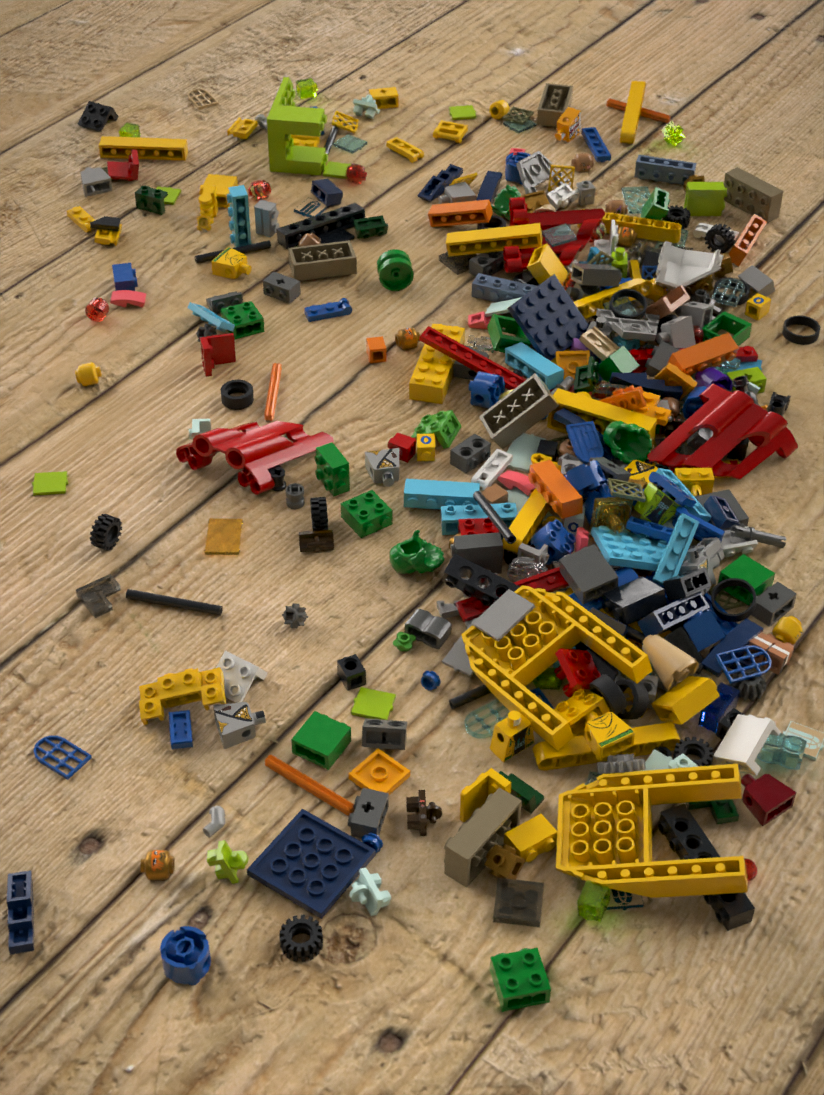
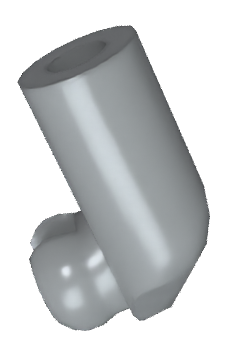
M213 806L209 811L212 822L203 828V832L207 837H211L225 825V811L221 806Z

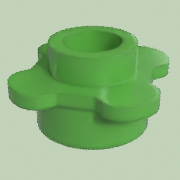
M398 632L393 645L400 651H409L416 637L413 634L409 635L404 632Z

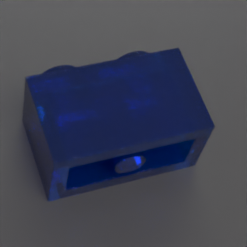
M720 682L717 686L720 696L703 708L699 717L698 725L714 733L717 731L718 721L733 708L736 709L740 693L739 690L723 682Z

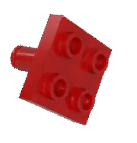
M560 648L555 652L560 666L554 672L557 673L556 676L560 680L567 678L569 683L563 686V691H565L564 693L567 697H572L574 692L579 689L590 690V683L601 676L588 650Z

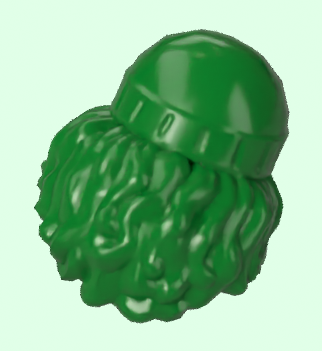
M506 185V188L497 194L498 197L495 198L494 206L491 204L493 212L499 217H505L510 221L509 199L521 197V193L515 186Z
M614 421L605 428L603 440L606 446L611 448L614 457L628 465L633 460L642 462L647 460V455L652 449V439H650V435L645 428L639 427L636 424H626L623 421Z
M415 530L410 539L398 543L391 548L389 561L392 568L400 574H410L415 571L419 573L432 572L445 561L443 557L444 552L441 551L440 547H436L431 542L427 543L419 537L420 531Z

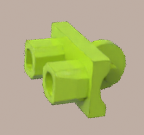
M225 840L218 841V849L208 850L207 863L209 866H215V873L218 879L228 878L232 884L239 883L237 871L243 870L249 860L248 856L244 851L232 852Z

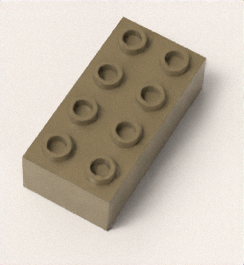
M546 83L538 107L537 125L557 128V121L565 110L571 107L573 86Z
M738 167L725 173L724 187L727 188V197H724V201L752 216L756 214L767 221V223L779 217L783 190Z
M350 241L288 248L289 265L292 275L298 281L357 274V259Z
M535 373L480 415L479 418L490 437L503 449L559 405L546 384Z
M501 788L494 794H490L485 804L481 808H477L472 818L467 823L464 822L460 826L458 833L453 838L450 837L445 843L444 874L467 888L486 867L484 864L487 861L488 851L495 844L504 846V833L520 825L522 801Z

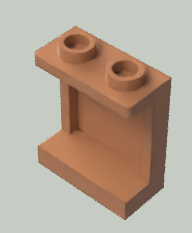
M680 285L647 307L645 314L659 315L660 320L689 300L690 296L684 287Z

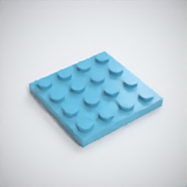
M606 526L592 527L590 533L603 557L609 565L656 571L667 546V541L654 540L649 538L648 535L642 533L634 534L623 528L615 530Z

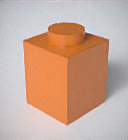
M383 336L366 338V352L370 363L386 362V345Z

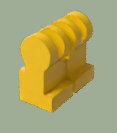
M200 185V216H210L212 218L211 225L214 223V217L217 216L218 212L216 185Z

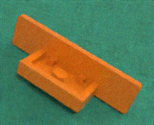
M632 385L624 389L620 388L613 391L612 396L598 400L627 410H635L647 406L642 394L644 393L642 386L634 388Z

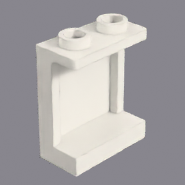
M738 714L716 750L714 757L721 765L738 764L739 772L757 775L761 768L754 760L770 734L779 736L781 731L770 718L765 717L763 719L750 714L748 716Z

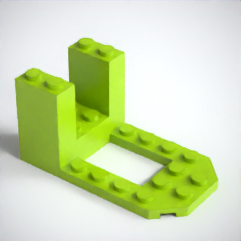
M284 77L267 117L270 172L321 176L328 162L326 148L294 146V139L291 138V134L320 137L321 131H324V124L327 123V115H325L322 108L296 107V102L293 100L295 98L293 83L289 77Z

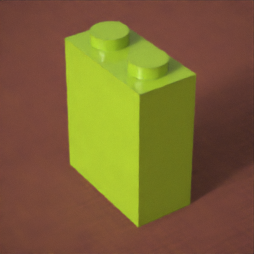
M687 182L684 208L690 211V216H721L722 210H725L724 197H727V188L724 187L723 182Z

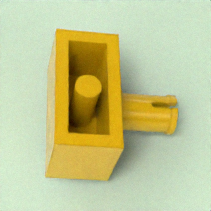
M675 468L674 474L694 497L712 493L714 485L712 468Z

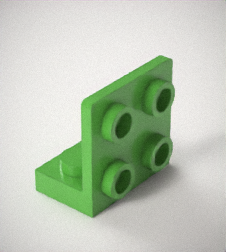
M452 410L440 411L434 415L428 414L424 416L411 437L417 440V434H435L438 442L445 449L450 447L462 426Z

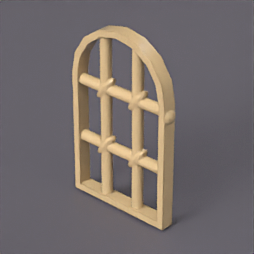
M193 89L187 94L188 99L198 110L219 104L210 92L205 89Z

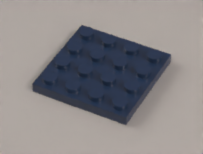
M555 274L507 308L535 350L550 361L555 358L556 351L566 350L572 345L573 339H579L589 327V324Z
M301 809L249 866L247 875L322 919L359 876V870L365 868L376 856V850L308 811Z

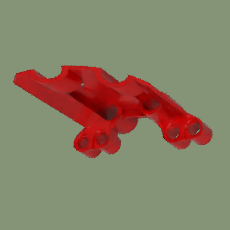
M525 197L509 199L510 226L540 223L542 246L548 244L554 253H561L559 260L563 266L570 265L577 253L584 249L591 239L595 227L602 221L605 215L602 208L527 213L528 205L525 203ZM582 224L576 236L553 237L556 231L563 225ZM504 246V271L506 273L523 272V269H528L527 266L534 249L539 247L519 249V246Z
M711 384L699 395L704 405L654 448L647 457L649 462H658L667 467L682 468L691 466L696 468H712L713 476L732 477L739 480L774 452L785 460L798 448V444L792 432L786 427L788 423L784 417L775 412H767L755 404L754 400L742 391L729 392L718 385ZM700 428L712 430V437L692 455H683L675 452L678 447ZM746 438L757 446L739 464H728L721 461L726 454Z
M275 421L260 427L257 422H252L231 429L216 428L196 435L193 438V442L178 447L176 455L180 462H188L191 469L197 470L210 465L213 457L218 452H222L225 454L227 463L232 468L242 469L237 476L242 487L250 486L251 491L255 495H259L274 488V480L268 469L316 451V447L331 442L334 443L333 436L325 432L310 436L304 432V425ZM286 434L288 439L282 437L281 435Z

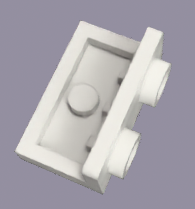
M565 182L547 193L546 196L549 203L558 210L561 207L565 208L569 202L577 200L579 189L573 191Z
M726 530L721 542V548L724 551L725 557H731L739 552H742V554L752 552L758 542L757 540L747 542L742 538L731 537L730 532L734 533L735 531Z

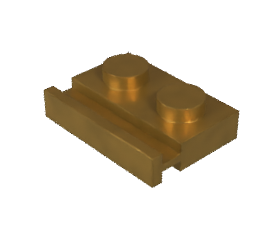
M544 190L521 195V197H525V203L528 205L527 213H532L541 206L550 204L547 196L544 194Z

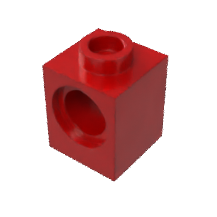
M397 432L393 438H390L387 447L389 449L399 448V460L408 463L416 454V439Z

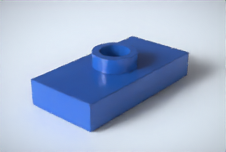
M190 710L168 712L171 750L193 747Z

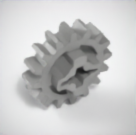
M634 754L607 756V761L597 762L598 773L646 770L645 759H634Z

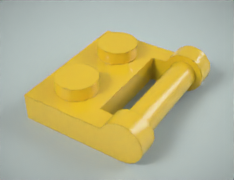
M441 120L433 132V138H443L461 143L463 136L468 131V125Z
M291 134V138L294 139V146H319V136Z

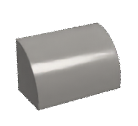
M753 265L738 275L740 280L746 282L750 288L763 296H768L775 292L773 280Z

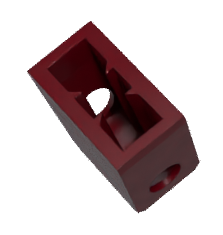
M748 773L742 777L741 784L745 787L742 801L762 826L793 807L796 792L770 774H764L758 779H755Z

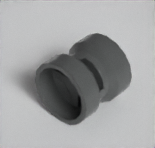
M297 483L288 485L285 489L288 508H302L305 504L304 487Z

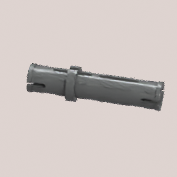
M733 525L730 530L735 531L734 533L730 532L731 537L742 538L747 542L757 540L759 543L784 548L786 542H782V540L786 541L785 536L758 531L753 527L745 528Z

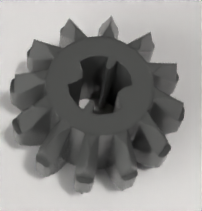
M748 669L744 673L747 676L758 672ZM737 672L731 678L733 680L743 676L741 672ZM761 675L732 683L731 693H735L737 698H744V701L750 699L754 702L756 698L760 699L766 690L765 676Z

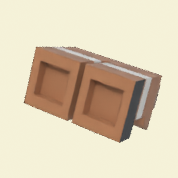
M762 632L750 640L748 645L761 647L769 654L771 658L769 671L777 675L782 672L785 665H789L794 650V645L788 642L782 643L776 639V636L770 633L766 635ZM749 649L751 654L759 652L754 649ZM764 655L754 658L756 663L767 661ZM767 664V665H763L762 667H764V668L767 669V668H768V664Z

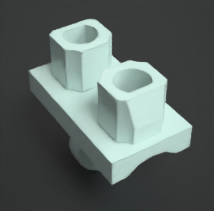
M368 94L366 98L362 97V100H353L355 105L353 112L355 115L361 116L364 110L366 111L365 116L373 119L375 114H379L380 109H377L376 100H373L372 95Z
M361 868L359 870L360 876L352 884L353 889L349 896L353 902L360 901L361 904H365L370 915L374 916L378 914L380 908L389 905L391 895L388 890L379 891L382 882L378 873L369 874L367 868Z

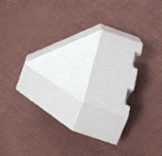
M665 241L658 259L659 264L656 270L655 284L671 290L680 285L685 288L719 271L724 255L720 254L721 250H716L714 253L684 250L671 246V242Z

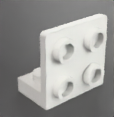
M615 220L611 221L610 240H594V247H597L599 251L608 253L610 256L611 252H615L617 248L616 243H618V225H615Z
M227 651L224 652L216 667H221L224 674L225 697L235 703L243 701L253 680H256L257 677L264 680L267 672L260 667Z

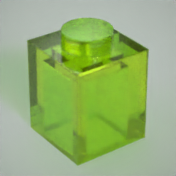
M312 78L296 81V93L300 99L316 97L318 87Z
M125 123L119 130V137L141 138L139 125Z
M586 880L577 900L578 915L586 920L601 922L610 902L609 886H600L593 881Z

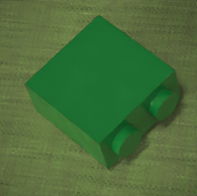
M655 187L642 208L641 218L661 220L663 217H666L669 211L667 207L670 203L669 192Z
M252 301L221 309L222 318L235 325L233 331L228 330L229 333L234 334L235 340L265 332L264 318Z
M333 442L316 447V456L314 458L317 464V470H315L317 479L322 481L325 489L333 497L350 491L349 462Z
M370 490L342 502L341 518L360 538H363L392 525L393 510L373 490Z
M743 554L720 571L718 583L729 578H739L750 583L755 590L756 596H760L767 587L773 585L775 573ZM739 586L723 589L748 606L754 599L747 589Z
M314 711L291 739L292 753L329 770L351 743V727L325 714Z
M524 948L507 954L499 953L490 958V973L502 1012L550 1002L551 987L538 948Z

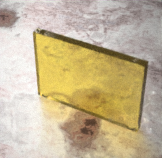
M209 518L204 550L205 555H239L243 519Z

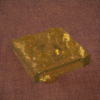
M619 497L595 498L589 528L590 532L592 527L606 526L612 529L614 533H617V531L621 533L626 529L627 521L631 517L634 500Z

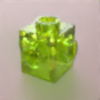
M672 120L661 130L665 136L663 139L674 147L685 138L683 128L679 124L676 125Z

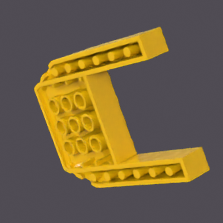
M522 585L515 593L533 603L535 608L499 642L473 625L461 635L471 669L508 710L521 712L532 723L533 731L558 751L574 738L569 722L525 687L558 660L555 652L560 648L571 649L581 641L636 684L652 672L649 657L645 652L565 593L546 592V589H533L532 587Z
M738 764L602 774L596 777V781L587 785L583 783L576 786L573 790L559 794L556 870L601 887L651 898L748 892L744 856L652 862V805L741 799V778Z

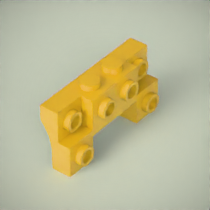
M221 667L202 672L198 668H190L175 674L168 673L158 677V682L139 686L140 718L144 725L148 724V719L156 717L160 721L165 720L163 706L167 709L202 700L205 710H210L209 705L216 703L226 704L225 681Z

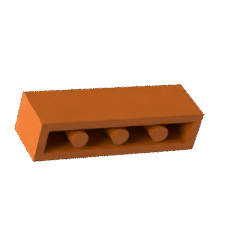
M490 200L434 204L428 212L431 227L488 223L493 211Z
M756 214L752 216L729 252L732 263L738 267L740 266L767 221Z
M728 332L672 353L668 363L670 362L683 373L691 376L693 373L703 371L709 367H716L722 362L732 361L736 357L739 347Z
M551 460L530 465V473H528L530 483L536 487L538 493L542 494L545 501L552 506L553 511L561 519L583 513V497Z

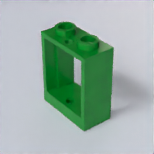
M724 311L702 328L700 342L720 336L717 332L723 329L734 334L732 338L740 346L750 337L752 324Z
M496 314L492 315L487 329L494 351L505 353V348L520 342L530 347L529 339L514 318ZM502 332L515 334L516 337L504 335Z

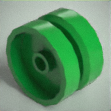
M398 249L388 250L378 258L377 272L379 281L384 288L391 291H400L412 283L414 271L411 260L404 251Z

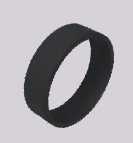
M723 278L715 283L713 296L718 302L725 305H742L748 300L750 287L740 279ZM722 287H735L744 291L745 294L731 297L721 294L718 289Z
M622 289L612 295L609 310H612L616 318L641 320L646 312L647 301L636 290ZM621 297H632L637 299L644 309L639 314L628 316L616 311L612 303Z
M792 316L784 321L782 334L785 339L792 343L808 345L818 340L820 325L816 320L807 316ZM791 325H805L812 328L816 333L808 336L797 335L790 332L787 327Z
M729 578L721 581L714 587L711 594L713 611L719 618L728 622L745 620L753 614L756 608L754 588L750 583L739 578ZM739 586L747 589L754 599L751 606L744 612L728 614L716 607L714 600L717 594L727 587Z

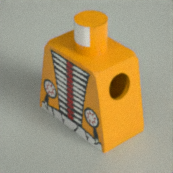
M568 107L557 121V133L555 134V138L559 141L570 142L581 133L580 110Z

